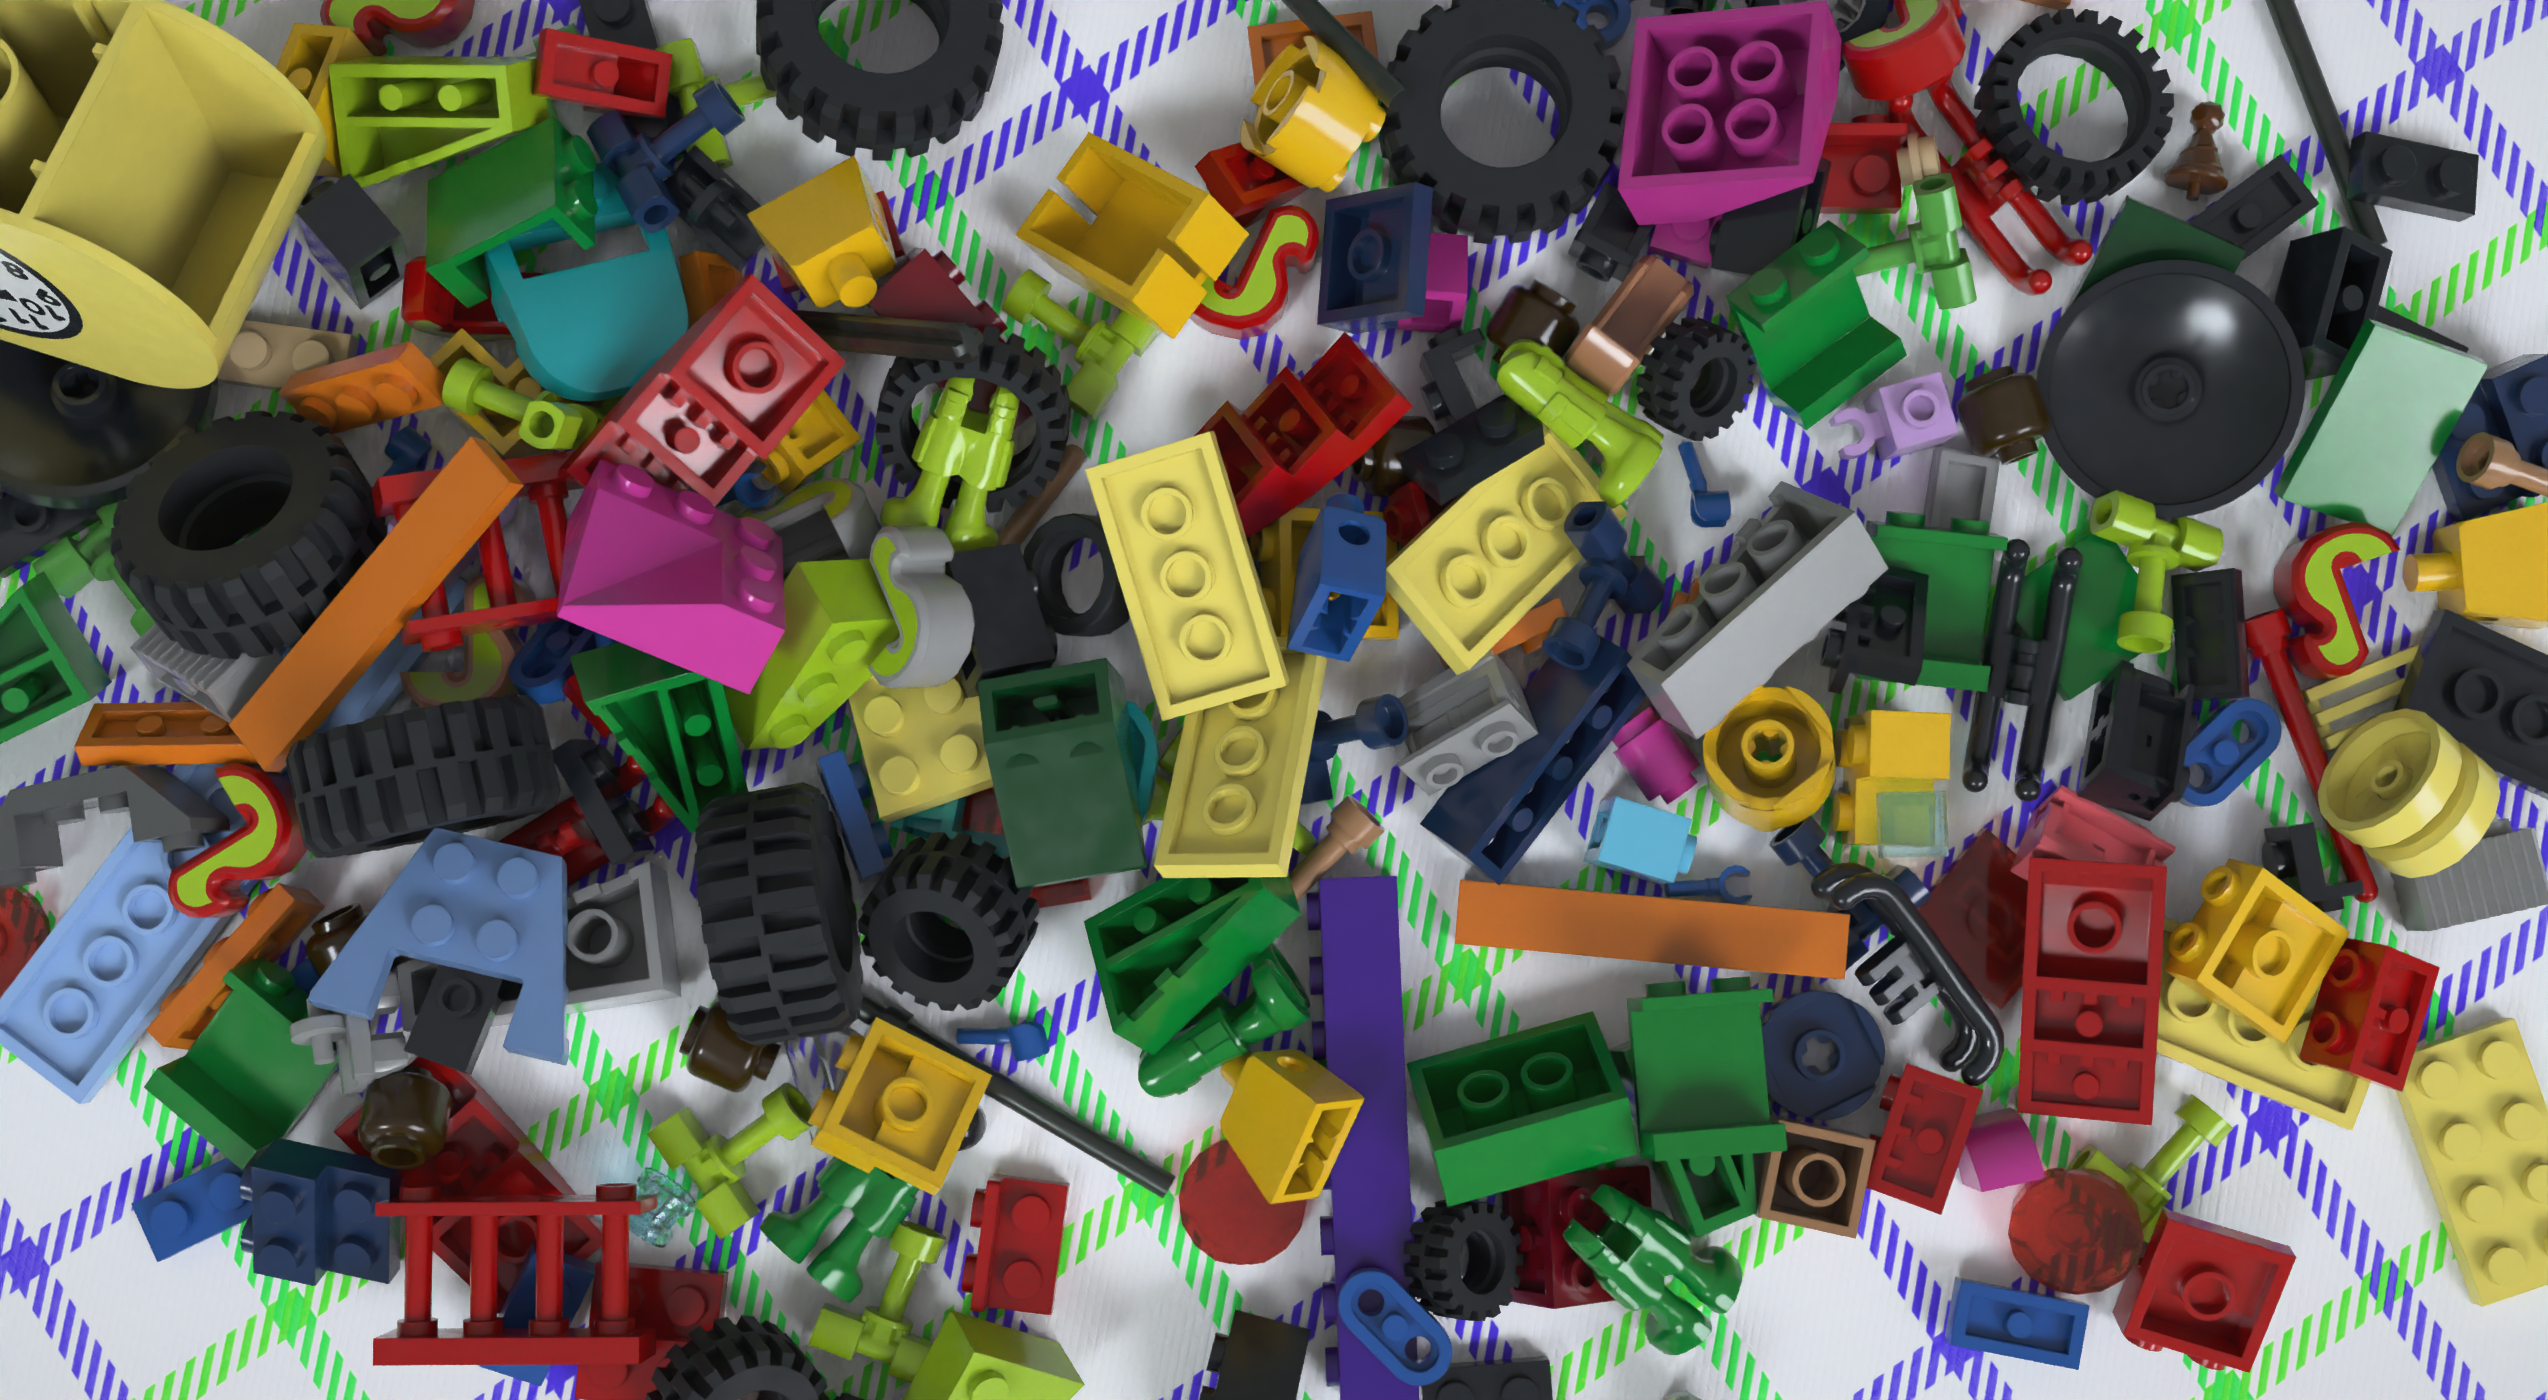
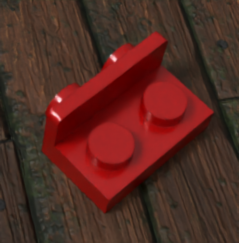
M1883 114L1856 116L1852 118L1851 123H1830L1821 157L1832 163L1820 210L1821 214H1896L1902 208L1901 179L1896 150L1901 148V145L1907 139V123H1890V117Z
M2347 938L2322 980L2300 1052V1058L2312 1064L2342 1071L2381 1087L2403 1092L2440 967L2387 945Z
M1906 1063L1902 1076L1891 1072L1879 1105V1109L1890 1112L1882 1137L1871 1133L1868 1137L1875 1140V1146L1866 1188L1942 1215L1984 1090Z
M993 1174L987 1181L986 1189L976 1188L971 1209L970 1227L981 1228L978 1253H967L962 1277V1292L972 1293L971 1311L984 1312L989 1307L1052 1315L1070 1183Z

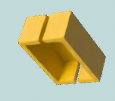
M1088 132L1056 179L1097 216L1093 224L1090 225L1056 192L1048 189L1015 234L1058 274L1172 339L1176 338L1208 293L1201 286L1208 277L1216 282L1249 235L1208 192Z

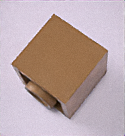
M1770 1114V1121L1785 1123L1787 1151L1753 1153L1757 1213L1754 1215L1758 1218L1856 1239L1875 1140L1851 1131Z

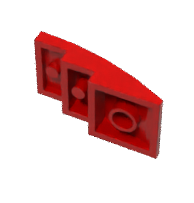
M748 273L642 376L602 419L560 469L585 489L600 459L616 466L629 464L648 473L654 482L679 493L681 491L698 493L716 506L755 458L765 460L847 361L753 274Z
M1344 332L1302 378L1285 366L1244 412L1227 400L1194 436L1210 431L1215 432L1246 538H1248L1313 496L1364 455L1413 405L1365 349Z
M2041 857L2029 858L2022 982L2023 999L2018 1113L2152 1125L2167 866Z
M416 1055L408 1061L406 1066L421 1067L430 1071L436 1080L447 1087L453 1101L443 1150L433 1158L425 1160L420 1167L401 1170V1186L440 1185V1196L577 1195L527 1135L470 1074ZM363 1101L336 1125L333 1133L355 1154L371 1157V1153L366 1151L358 1140ZM537 1215L498 1216V1314L533 1242L536 1243ZM564 1215V1253L587 1260L602 1246V1225L594 1215ZM433 1216V1252L469 1286L471 1216Z

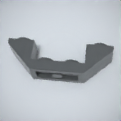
M121 765L12 789L0 806V888H12L37 883L36 872L62 867L63 860L58 826L85 821L84 810L99 807L100 814L130 812L134 842L162 843L164 853L184 852L205 847L204 836L231 831L229 818L164 767Z

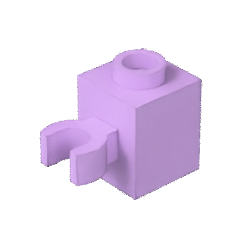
M1941 371L1878 388L1863 401L1865 411L1859 408H1846L1836 413L1829 420L1831 427L1851 424L1859 432L1857 444H1850L1838 451L1840 459L1845 460L1860 457L1872 447L1874 442L1880 462L1942 445L1959 433Z

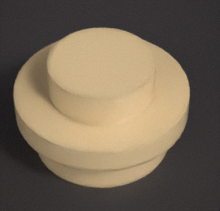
M1918 132L1909 133L1907 135L1908 147L1896 150L1903 187L1910 186L1914 181L1921 180L1924 177L1941 174L1935 135L1919 138Z

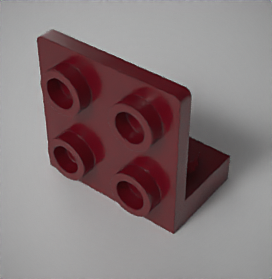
M1628 1165L1575 1171L1502 1192L1503 1214L1510 1215L1514 1221L1510 1231L1519 1232L1522 1241L1521 1244L1516 1246V1253L1523 1254V1266H1516L1515 1273L1521 1276L1518 1288L1511 1287L1509 1290L1514 1297L1511 1302L1559 1309L1615 1301L1606 1290L1602 1289L1594 1276L1593 1270L1571 1249L1562 1233L1572 1218L1584 1228L1592 1229L1597 1234L1610 1218L1603 1213L1602 1208L1589 1198L1601 1184H1606L1621 1191L1643 1207L1652 1208L1649 1167L1646 1165Z

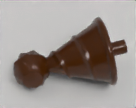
M2212 101L2201 102L2191 111L2189 122L2193 125V130L2196 132L2192 135L2186 148L2180 152L2172 168L2164 174L2163 178L2167 186L2186 190V199L2189 201L2199 200L2200 194L2220 193L2228 185V181L2223 174L2224 169L2220 163L2218 148L2212 135L2223 126L2225 113L2222 111L2220 104Z

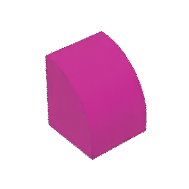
M1430 232L1424 316L1398 320L1397 330L1442 333L1451 328L1461 326L1468 294V235Z
M2009 1107L1975 1116L1958 1166L1963 1185L1979 1192H1986L2045 1178L2032 1135L2025 1121L2015 1109Z

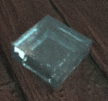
M1946 791L1876 793L1878 858L1949 856Z

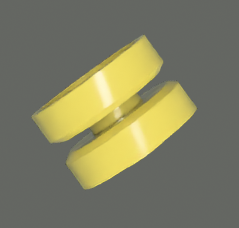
M2404 708L2383 713L2360 726L2338 747L2323 772L2318 790L2320 813L2334 829L2352 843L2361 845L2370 857L2391 873L2407 878H2416L2436 874L2460 861L2481 841L2495 818L2501 792L2497 773L2482 758L2463 743H2459L2445 728L2425 712Z

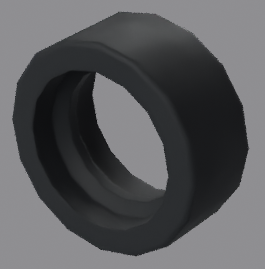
M1077 513L1054 516L1037 528L1024 549L1023 558L1025 564L1033 568L1037 577V600L1044 622H1049L1055 633L1080 637L1109 635L1126 624L1130 619V615L1100 517ZM1088 538L1096 544L1101 555L1104 578L1100 593L1091 608L1084 613H1076L1069 607L1062 592L1061 573L1065 557L1072 546L1080 539Z

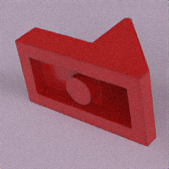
M545 28L539 31L532 95L583 105V111L605 114L617 110L621 115L662 119L666 116L673 54Z
M1241 142L1209 151L1194 166L1206 183L1210 195L1244 229L1266 217L1271 209L1283 206L1309 189V187L1246 150Z

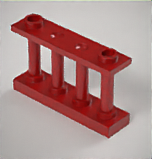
M574 451L503 460L524 485L514 498L528 496L529 503L537 505L556 598L517 604L498 515L476 541L490 608L450 614L444 581H442L421 606L423 619L406 622L400 632L403 646L421 643L423 652H437L463 645L462 636L564 620L557 617L568 522L563 500L569 497L568 490L582 489L583 487L560 469V467ZM443 468L378 477L371 491L376 518L395 515L396 523H398Z
M635 1183L596 1185V1195L440 1196V1185L399 1186V1196L375 1203V1216H405L404 1319L397 1320L396 1329L373 1338V1366L641 1364L656 1354V1327H635V1317L629 1316L630 1215H641L656 1209L657 1195H637V1184ZM537 1215L535 1318L529 1319L528 1328H504V1318L497 1317L498 1216ZM564 1215H602L601 1318L594 1320V1328H570V1318L563 1317ZM433 1216H471L470 1318L463 1320V1328H438V1318L432 1317Z

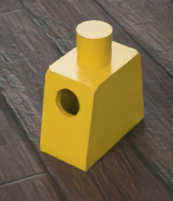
M855 156L844 160L747 214L775 261L815 307L825 308L839 299L848 307L866 305L876 295L877 284L875 280L892 271L897 263L882 203Z
M2548 502L2467 520L2434 530L2432 536L2433 553L2409 554L2405 557L2403 581L2406 589L2409 592L2437 591L2438 610L2447 609L2471 621L2482 624L2527 629L2548 627Z
M1296 1049L1249 1052L1222 1065L1220 1069L1221 1076L1234 1090L1220 1119L1221 1132L1265 1199L1270 1204L1319 1198L1365 1098L1307 1054Z

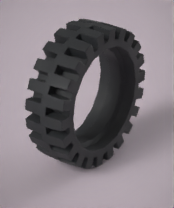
M2073 8L2061 9L2052 17L2049 12L2036 17L2029 25L2026 23L2005 42L1982 73L1978 83L1981 88L1975 95L1974 109L1981 110L1974 122L1976 132L1988 133L1986 138L1994 147L1988 156L1998 153L2009 166V169L2003 175L2006 176L2013 170L2019 175L2018 179L2025 187L2022 192L2025 193L2032 186L2038 187L2036 199L2048 203L2058 195H2060L2061 205H2075L2083 198L2085 203L2088 204L2099 201L2107 194L2108 196L2114 194L2137 177L2152 162L2166 142L2163 138L2171 131L2173 118L2166 115L2174 107V93H2162L2171 80L2167 69L2155 72L2152 69L2161 57L2153 46L2143 53L2136 48L2144 36L2134 28L2124 37L2118 34L2123 22L2122 20L2110 15L2104 22L2098 24L2099 11L2085 9L2075 18ZM2060 54L2083 59L2104 72L2120 92L2128 116L2127 136L2119 150L2106 159L2087 162L2064 157L2041 143L2024 121L2017 97L2019 78L2030 63L2042 56Z
M966 324L969 328H973V324ZM985 325L983 332L984 341L978 346L980 356L972 363L896 356L892 367L888 370L880 393L875 423H877L875 435L877 445H882L881 456L886 466L895 464L894 477L902 485L914 479V489L923 470L912 458L913 450L920 434L912 418V403L916 394L927 385L953 377L984 379L1009 389L1029 407L1036 420V434L1030 445L1012 456L1005 485L1002 488L997 487L996 490L988 491L986 509L988 513L1002 512L1005 498L1012 508L1025 504L1028 493L1036 497L1045 490L1047 480L1053 481L1059 471L1060 463L1063 461L1068 441L1071 407H1069L1070 396L1067 386L1061 385V373L1055 364L1045 367L1046 354L1036 346L1025 354V339L1014 333L1010 335L1006 343L999 342L1000 328ZM959 475L950 477L942 500V508L949 510L953 499H957L963 480Z

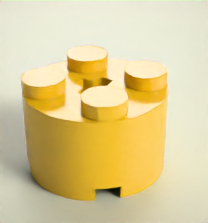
M1309 35L1303 37L1306 44L1304 48L1300 49L1291 43L1274 59L1261 77L1250 99L1252 103L1259 106L1253 124L1243 119L1240 129V140L1246 150L1309 188L1319 187L1325 192H1331L1343 180L1347 171L1348 161L1361 142L1367 143L1378 134L1385 121L1386 112L1383 107L1377 104L1378 97L1360 80L1346 61L1330 47Z
M1763 685L1756 687L1727 713L1725 719L1718 726L1704 734L1702 754L1711 793L1720 807L1741 823L1752 826L1762 832H1773L1779 828L1789 827L1807 819L1822 806L1829 796L1836 777L1835 743L1832 725L1822 707L1811 696L1800 689L1785 686V688L1763 687ZM1765 751L1771 757L1780 753L1781 759L1773 763L1767 759L1760 762L1758 761V753Z

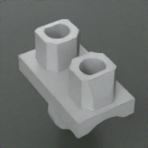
M389 972L375 1015L393 1014L398 1009L400 995L396 973ZM308 998L306 999L308 1018L299 1020L290 1026L291 1043L305 1046L312 1045L314 1064L316 1065L335 1061L333 1042L336 1041L343 1095L363 1093L371 1079H380L394 1072H402L408 1064V1053L403 1051L406 1046L403 1031L370 1035L368 1019L332 1011V1015H329L328 1010L314 1007L308 1001Z

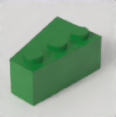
M1630 1041L1610 1048L1609 1051L1627 1093L1631 1114L1637 1127ZM1753 1154L1667 1161L1650 1160L1674 1222L1684 1228L1690 1236L1701 1237L1757 1213Z

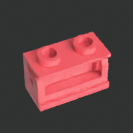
M2061 784L2032 812L2010 872L2028 881L2030 857L2166 866L2163 861L2175 852L2176 846L2153 835L2144 826L2131 823L2095 802L2077 796L2078 792H2074Z

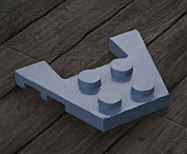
M435 827L312 988L308 1001L314 1007L373 1020L393 961L397 956H406L521 983L523 986L503 1047L509 1053L566 1066L569 1059V1040L567 1039L566 1001H569V989L566 985L565 945H568L566 862L561 856Z

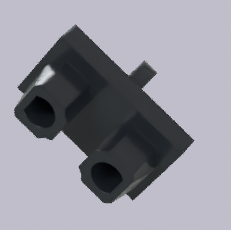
M694 145L675 170V174L670 178H666L664 182L680 210L678 216L741 272L765 245L747 216L748 213L762 205L702 150Z

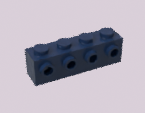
M1600 635V646L1588 668L1584 670L1570 669L1556 663L1549 657L1523 690L1539 734L1518 745L1512 752L1495 758L1462 777L1456 784L1448 787L1420 823L1422 827L1452 853L1499 886L1647 696L1627 666L1633 657L1625 649Z

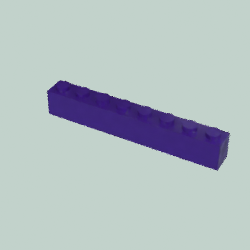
M1397 876L1319 879V892L1306 893L1308 931L1320 930L1321 956L1309 957L1310 995H1323L1324 1021H1312L1313 1059L1326 1060L1327 1070L1354 1088L1365 1098L1323 1187V1190H1331L1332 1216H1320L1321 1256L1334 1255L1335 1281L1322 1282L1324 1321H1336L1337 1347H1325L1326 1387H1339L1340 1400H1419V1386L1410 1385L1398 1379L1346 1327L1341 1319L1338 1308V1294L1341 1285L1350 1274L1359 1269L1369 1267L1382 1269L1391 1274L1410 1294L1411 1292L1408 1287L1414 1282L1413 1278L1405 1277L1404 1265L1411 1263V1255L1404 1254L1405 1243H1413L1412 1234L1409 1232L1412 1226ZM1373 1289L1364 1291L1358 1299V1305L1366 1312L1377 1311L1383 1304L1382 1294ZM1417 1337L1411 1338L1405 1347L1407 1355L1414 1359H1418Z

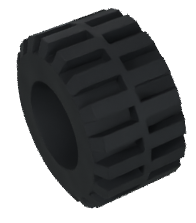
M945 832L932 833L927 841L920 836L910 841L905 849L901 848L865 899L861 908L864 913L858 920V932L865 935L861 942L865 956L874 957L876 960L872 968L878 976H887L893 982L891 988L900 995L905 991L915 996V1003L928 1007L930 1002L937 1003L940 1010L954 1011L958 1004L965 1010L978 1008L982 1000L991 1002L995 999L1002 988H1005L1030 946L1039 924L1035 921L1039 913L1038 900L1028 897L1033 888L1017 889L1010 856L1005 859L997 857V854L994 853L997 849L996 846L987 841H984L982 846L972 843V835L957 833L954 839H949ZM936 913L951 919L963 930L947 924Z
M744 1315L740 1316L736 1325L728 1317L714 1320L713 1329L707 1332L701 1326L689 1332L688 1335L691 1341L682 1348L675 1344L666 1353L671 1361L666 1368H656L651 1380L657 1387V1390L648 1392L646 1395V1400H737L748 1393L760 1391L756 1400H830L824 1392L827 1385L823 1376L786 1333H783L777 1325L767 1320L760 1324L754 1316Z

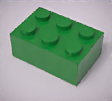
M1593 1011L1406 1063L1421 1123L1448 1207L1639 1154L1629 1099Z

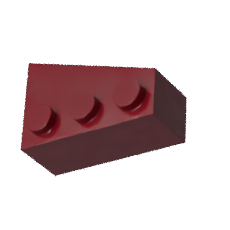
M913 248L896 263L892 271L875 281L877 284L876 295L866 304L870 310L873 309L881 317L973 324V328H978L982 335L985 325L1000 328L998 341L1005 343L1000 335L1008 329L1006 324L985 300L980 301L976 306L971 303L958 287L966 280L965 276L942 250L932 257L925 248ZM975 378L973 396L971 401H968L967 407L988 414L991 397L998 385L984 379ZM948 379L935 383L942 392ZM1021 400L1013 431L1032 415L1029 407Z

